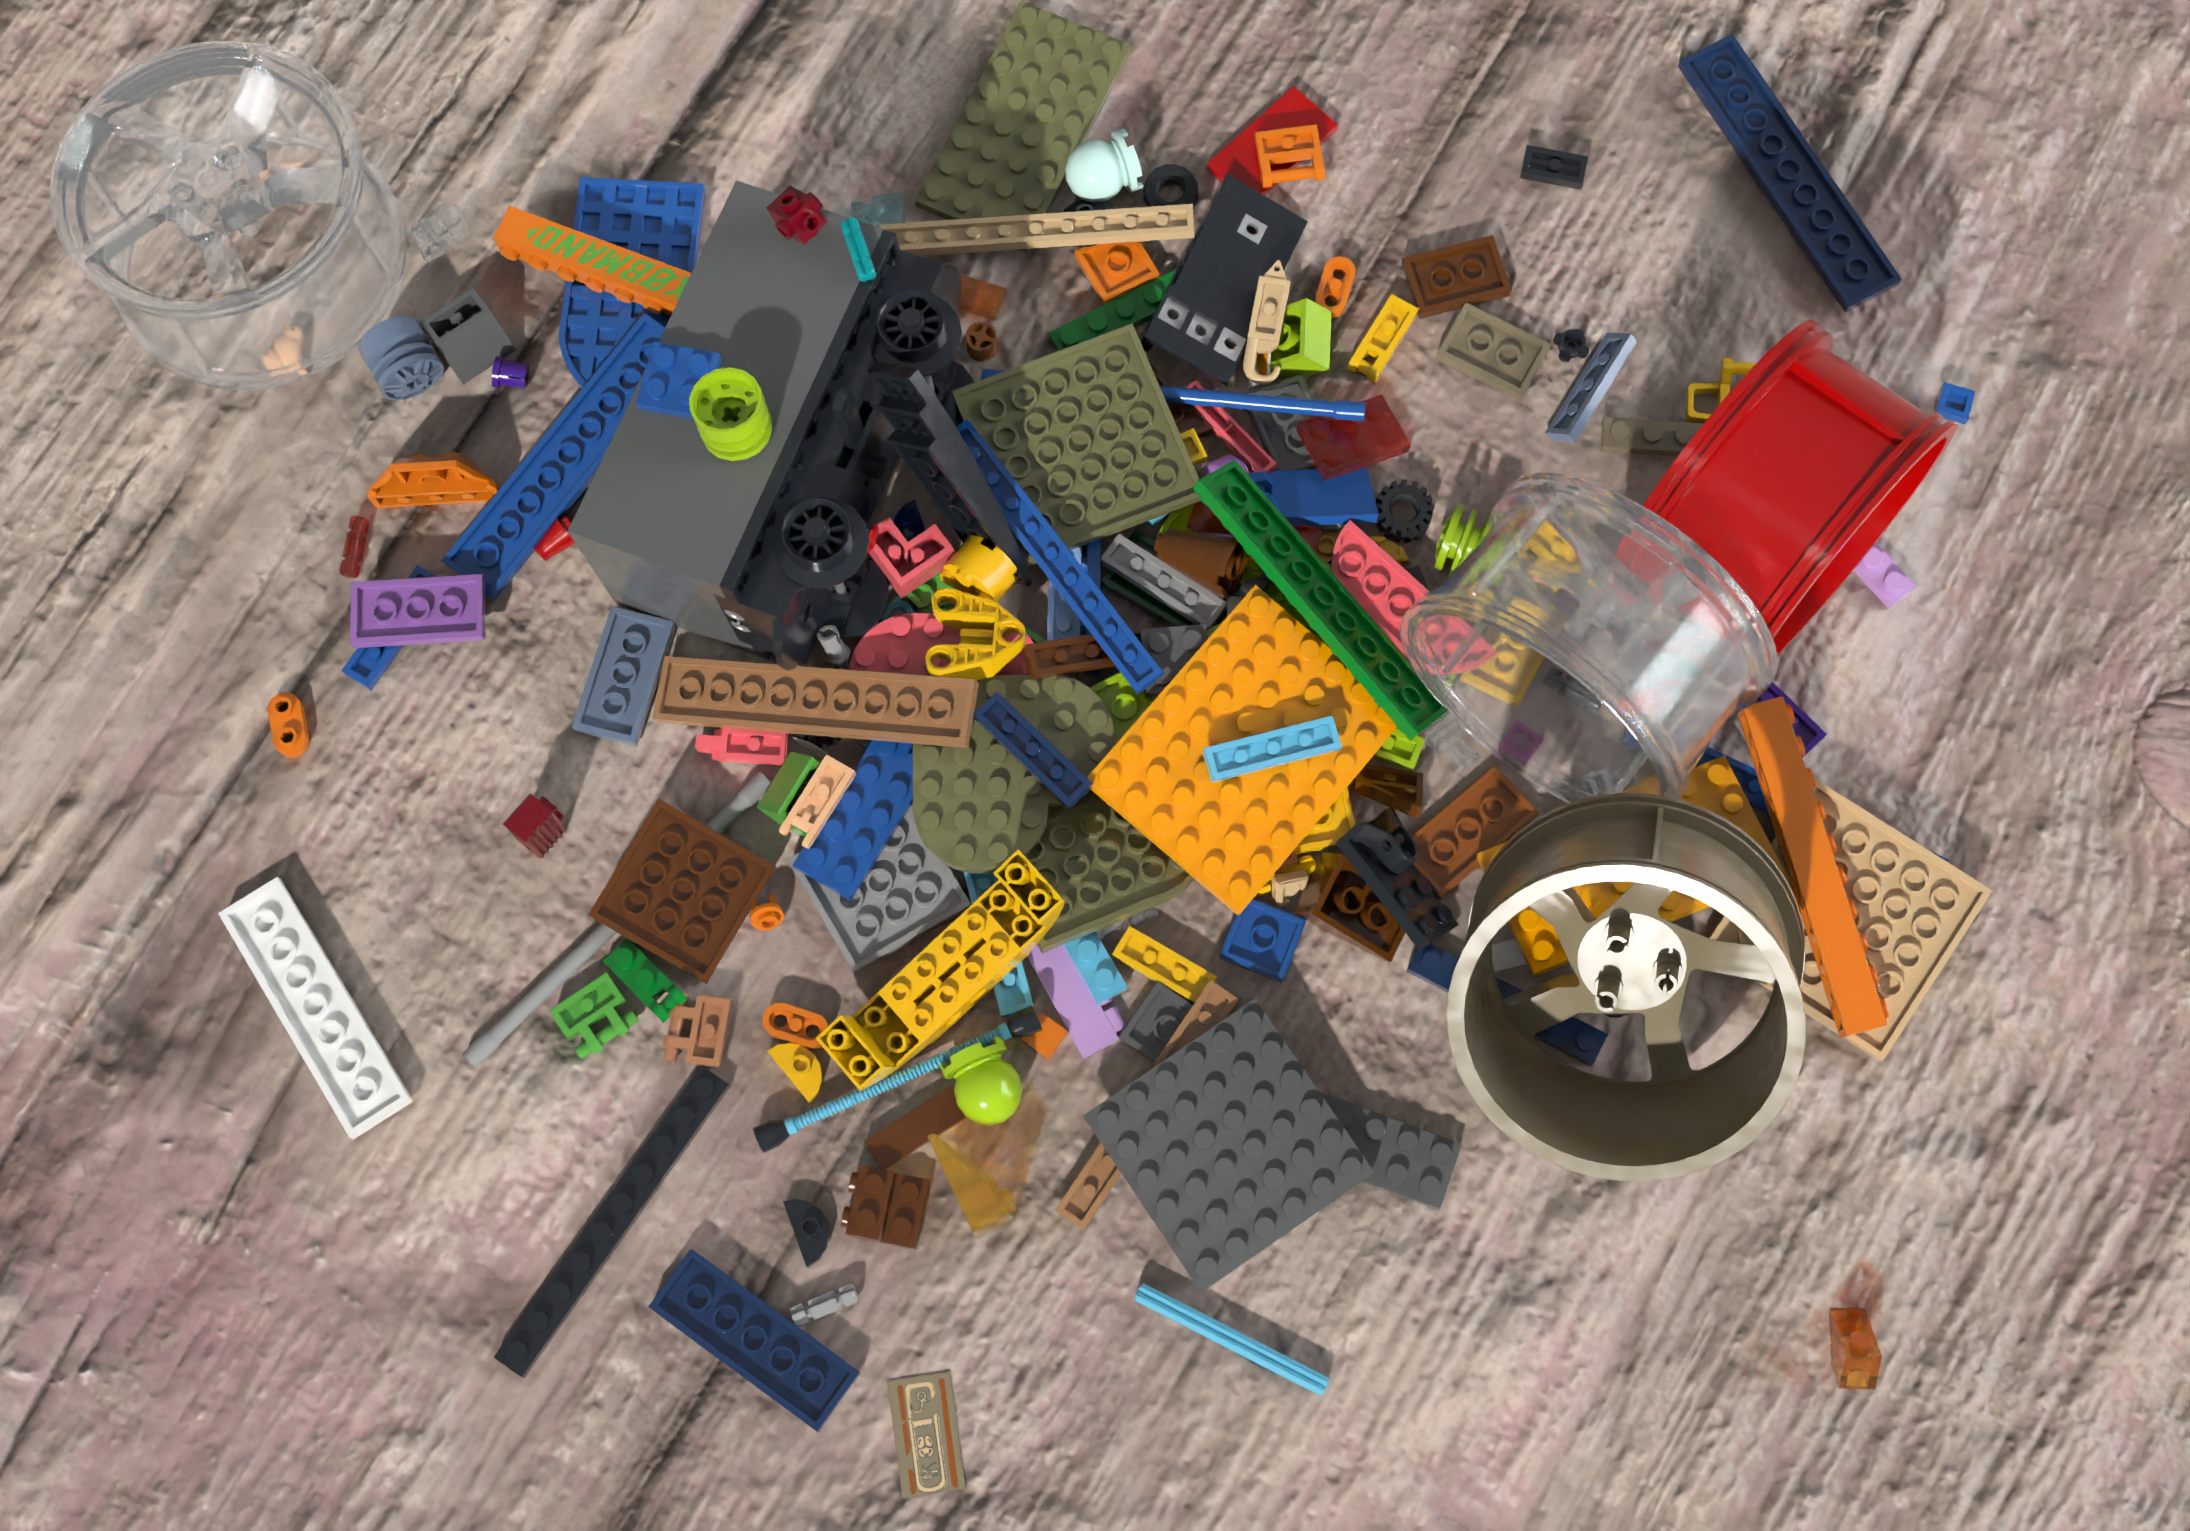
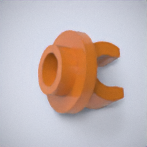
M772 894L768 895L769 903L758 906L755 902L751 908L750 922L758 930H772L779 926L784 919L783 910L777 905L776 899Z

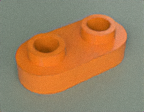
M1342 256L1333 257L1325 264L1315 298V303L1332 311L1331 318H1336L1345 311L1356 273L1353 262ZM1342 274L1344 278L1336 279L1334 275ZM1333 301L1336 305L1329 307L1325 303Z
M279 693L270 700L267 709L273 745L285 757H299L306 752L310 743L304 705L292 693ZM283 704H288V709L286 711H279L280 707ZM294 734L293 740L285 743L286 736Z
M786 1003L770 1005L765 1010L762 1018L763 1026L769 1035L808 1049L822 1047L815 1039L816 1037L810 1038L807 1036L809 1028H819L818 1035H820L829 1026L823 1016ZM778 1017H786L787 1023L785 1026L777 1027L775 1025Z

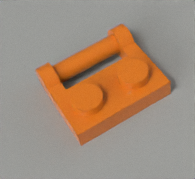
M1317 124L1255 132L1254 139L1262 188L1272 187L1273 183L1312 178L1315 181L1325 180V168ZM1311 159L1313 165L1271 171L1270 167L1272 164Z

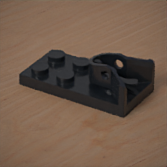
M1388 807L1372 821L1357 823L1336 842L1339 849L1419 951L1445 936L1459 925L1453 918L1451 910L1442 904L1434 894L1429 882L1422 878L1411 865L1418 859V848L1410 831L1403 826L1397 816L1395 809ZM1397 834L1404 836L1403 843L1397 840Z

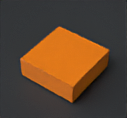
M1040 1012L1037 1018L1042 1031L1028 1037H1022L1021 1042L1049 1061L1067 1037L1069 1031Z

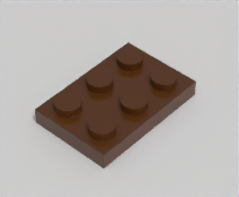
M1493 235L1402 258L1401 265L1415 307L1419 308V319L1461 309L1465 303L1476 305L1510 296L1512 292Z

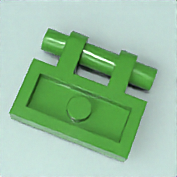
M607 972L549 1010L569 1041L579 1034L584 1038L585 1041L574 1048L581 1059H584L592 1052L597 1054L604 1049V1044L617 1035L622 1037L630 1031L629 1027L639 1021L633 1010H630L621 1017L616 1011L627 1001ZM607 1016L611 1024L594 1034L590 1027Z

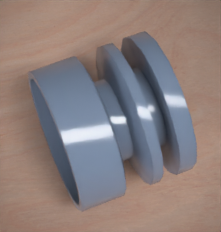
M397 316L384 320L368 330L359 341L358 350L367 367L373 372V378L386 399L396 401L418 396L433 387L443 375L444 366L434 348L429 345L430 340L417 318Z

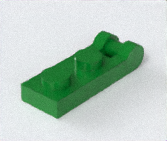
M627 938L603 960L610 970L663 1023L671 1016L669 1012L677 1004L681 1006L688 999ZM667 992L668 995L658 1003L657 1000Z

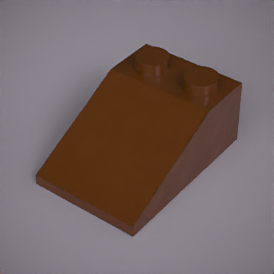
M1337 853L1322 854L1293 912L1307 919V921L1318 928L1384 961L1391 962L1405 935L1404 930L1346 856Z

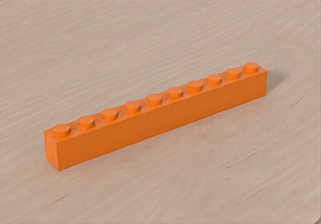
M1783 696L1743 706L1738 712V717L1839 1038L1887 1026L1886 1019L1889 1018L1888 1007L1883 998L1879 999L1875 985H1878V976L1874 966L1868 965L1865 952L1868 951L1867 941L1863 932H1858L1854 921L1857 918V910L1851 898L1847 899L1844 886L1847 885L1846 875L1843 868L1837 866L1833 853H1836V844L1832 834L1826 833L1823 821L1826 820L1823 804L1820 800L1816 801L1812 789L1816 786L1815 778L1811 769H1806L1802 758V756H1805V747L1801 737L1795 736L1792 726L1795 723L1793 709L1790 704H1785Z

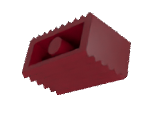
M529 794L503 823L505 828L538 858H544V853H548V848H553L552 843H557V838H562L561 833H566V828L561 823L564 816L557 810L558 808L544 796L536 799L532 794Z

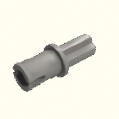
M834 625L822 627L819 630L820 633H817V637L825 650L824 657L826 662L831 664L834 669L848 670L850 649L842 642L837 627Z

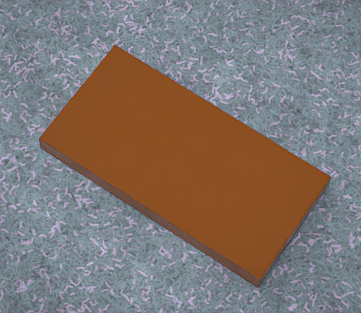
M1494 764L1411 834L1418 848V859L1411 865L1422 878L1429 882L1432 891L1441 900L1480 866L1476 858L1477 853L1509 841L1518 831L1533 821L1540 812Z

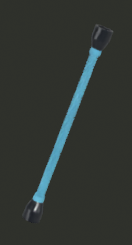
M1028 1006L1015 1012L1005 1023L998 1025L996 1030L988 1031V1034L984 1033V1036L980 1035V1038L977 1036L976 1039H971L972 1041L968 1040V1043L964 1042L959 1044V1046H955V1048L952 1047L947 1052L943 1051V1054H936L931 1059L927 1058V1061H920L915 1066L911 1065V1068L907 1067V1070L903 1069L899 1073L895 1072V1075L891 1074L861 1091L859 1089L858 1091L854 1090V1093L850 1092V1095H843L842 1098L839 1097L838 1100L834 1099V1102H827L825 1105H821V1107L818 1106L817 1109L814 1108L809 1110V1112H805V1114L802 1113L797 1118L791 1116L784 1120H769L753 1127L754 1135L762 1152L765 1153L780 1146L789 1136L799 1132L798 1130L809 1124L811 1125L813 1122L816 1123L821 1118L825 1119V1116H832L837 1111L841 1112V1109L845 1110V1107L849 1108L853 1104L857 1105V1102L861 1103L866 1099H870V1097L873 1098L874 1095L877 1096L882 1091L886 1092V1089L888 1091L890 1088L893 1089L894 1086L898 1087V1084L902 1085V1082L906 1083L910 1079L913 1080L914 1077L918 1078V1075L922 1076L926 1072L929 1073L930 1070L934 1071L940 1067L941 1063L946 1062V1064H950V1056L971 1045L981 1042L985 1048L987 1045L993 1044L992 1039L994 1037H1002L1004 1041L1011 1038L1028 1037L1042 1031V1027L1033 1006Z

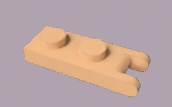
M826 755L782 823L779 833L786 836L794 825L807 833L802 846L809 849L856 776L855 770Z

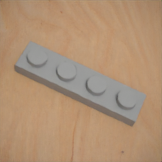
M1121 534L1117 535L1100 558L1102 565L1196 625L1206 624L1207 630L1216 624L1227 608L1228 603L1187 578Z

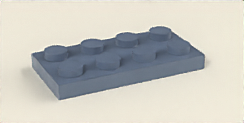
M611 606L572 724L574 731L637 747L662 671L664 656L667 655L676 627L674 621Z

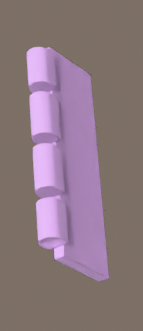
M1036 945L1027 958L1083 1059L1119 1040L1117 1034L1123 1031L1127 1024L1117 1006L1106 1011L1102 1009V1007L1111 1003L1113 999H1108L1099 1006L1097 1005L1063 945L1045 953H1041L1038 945Z

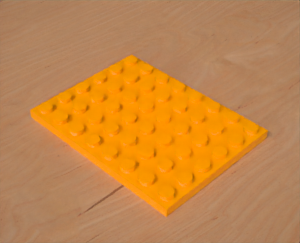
M1255 585L1087 778L1093 783L1091 790L1238 916L1379 750L1397 726L1325 643ZM1333 715L1342 745L1339 751L1211 783L1202 753L1204 748Z

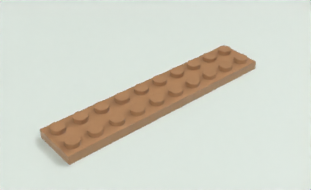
M664 656L652 719L658 723L968 748L979 683L975 679L805 666H797L788 671L777 664Z

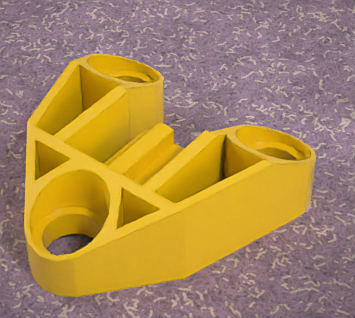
M941 588L933 594L931 601L935 618L945 626L960 630L961 641L959 645H935L927 651L925 658L927 671L930 676L975 680L990 678L998 673L1024 648L1026 643L1024 625L998 603L952 588ZM940 602H949L955 605V607L951 610H942L938 607V604ZM1012 633L1020 634V637L1012 642L1003 639ZM942 658L950 663L945 667H936L932 664V660Z

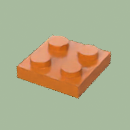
M1140 241L1097 244L1074 251L1076 261L1103 305L1160 277L1159 271Z

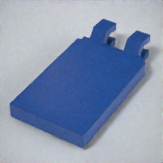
M1367 467L1274 470L1272 473H1267L1266 471L1249 473V477L1292 526L1347 524L1349 520L1354 524L1377 523L1379 513Z

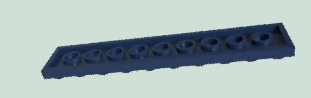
M1731 34L1681 59L1678 68L1844 312L1846 313L1898 286L1902 278L1735 36Z

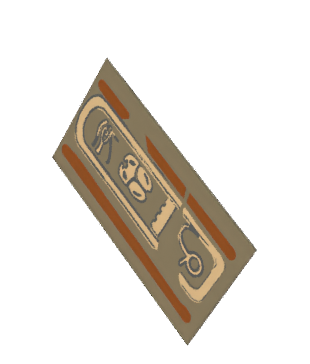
M950 1371L887 1381L902 1499L966 1489Z

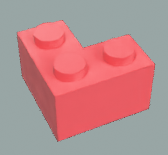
M887 517L877 524L879 527L878 539L873 550L868 554L878 565L899 596L903 598L940 573L945 563L955 553V550L936 524L908 542L890 517Z

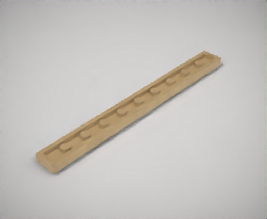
M1193 204L879 225L881 229L896 233L900 250L918 256L1195 238Z

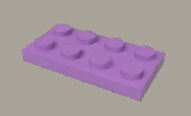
M483 574L351 582L350 645L353 648L485 640V577Z

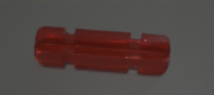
M352 516L350 518L348 528L351 530L347 532L342 557L345 559L341 561L339 573L343 577L355 579L359 576L360 566L358 563L362 561L366 542L364 534H367L369 521L365 517Z

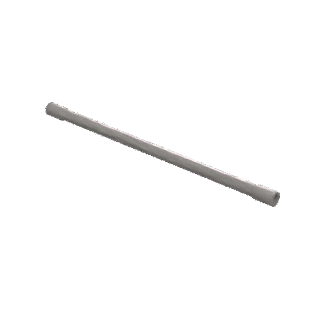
M759 772L705 826L721 834L748 807L753 806L765 794L771 782ZM603 924L598 926L489 1031L483 1033L471 1044L462 1055L477 1068L499 1047V1044L617 932Z

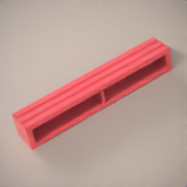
M1194 380L1186 387L1205 390L1197 380ZM1192 405L1194 411L1204 421L1207 420L1213 426V434L1236 458L1246 465L1250 472L1266 471L1267 473H1272V471L1276 470L1277 463L1223 408Z

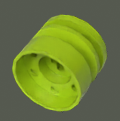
M732 367L720 368L703 375L693 386L689 397L690 413L709 452L724 460H746L758 454L768 444L773 431L772 417L765 403L762 390L753 376L741 369Z
M1457 504L1455 510L1446 519L1436 546V563L1434 568L1442 570L1446 558H1452L1454 561L1450 574L1454 575L1463 562L1468 564L1467 576L1474 582L1487 586L1510 522L1490 515L1483 527L1476 526L1478 511L1472 510L1467 523L1461 521L1465 506Z

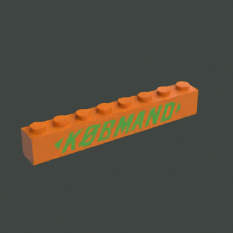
M512 206L508 207L493 236L500 254L509 260H523L536 270L544 272L547 269L557 273L560 278L568 282H574V280L582 282L595 292L602 293L606 291L614 294L617 299L624 303L635 302L643 305L646 310L654 314L662 312L670 316L672 315L691 275L690 272Z

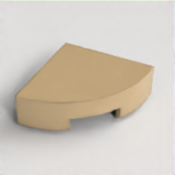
M1304 869L1273 876L1271 903L1274 907L1281 908L1291 902L1290 898L1300 889L1303 891L1309 877Z

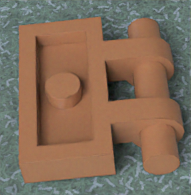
M697 995L695 1008L687 1007L688 999L681 1006L677 1004L669 1012L671 1021L668 1035H665L662 1046L665 1047L663 1060L676 1063L679 1050H687L685 1059L687 1064L721 1069L733 1001L726 998ZM684 1020H693L689 1038L681 1037Z

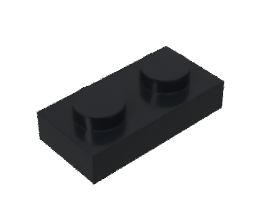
M1527 145L1520 178L1581 190L1584 183L1588 156Z

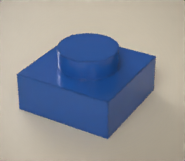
M1944 382L1939 390L1934 413L1938 412L1944 419L1965 424L1969 419L1976 391Z

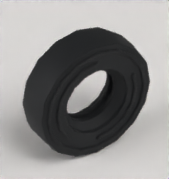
M1165 164L1155 168L1147 176L1143 185V199L1147 207L1193 204L1194 209L1198 201V183L1194 175L1187 168L1177 164ZM1166 183H1175L1182 188L1183 194L1178 200L1168 202L1160 197V187Z

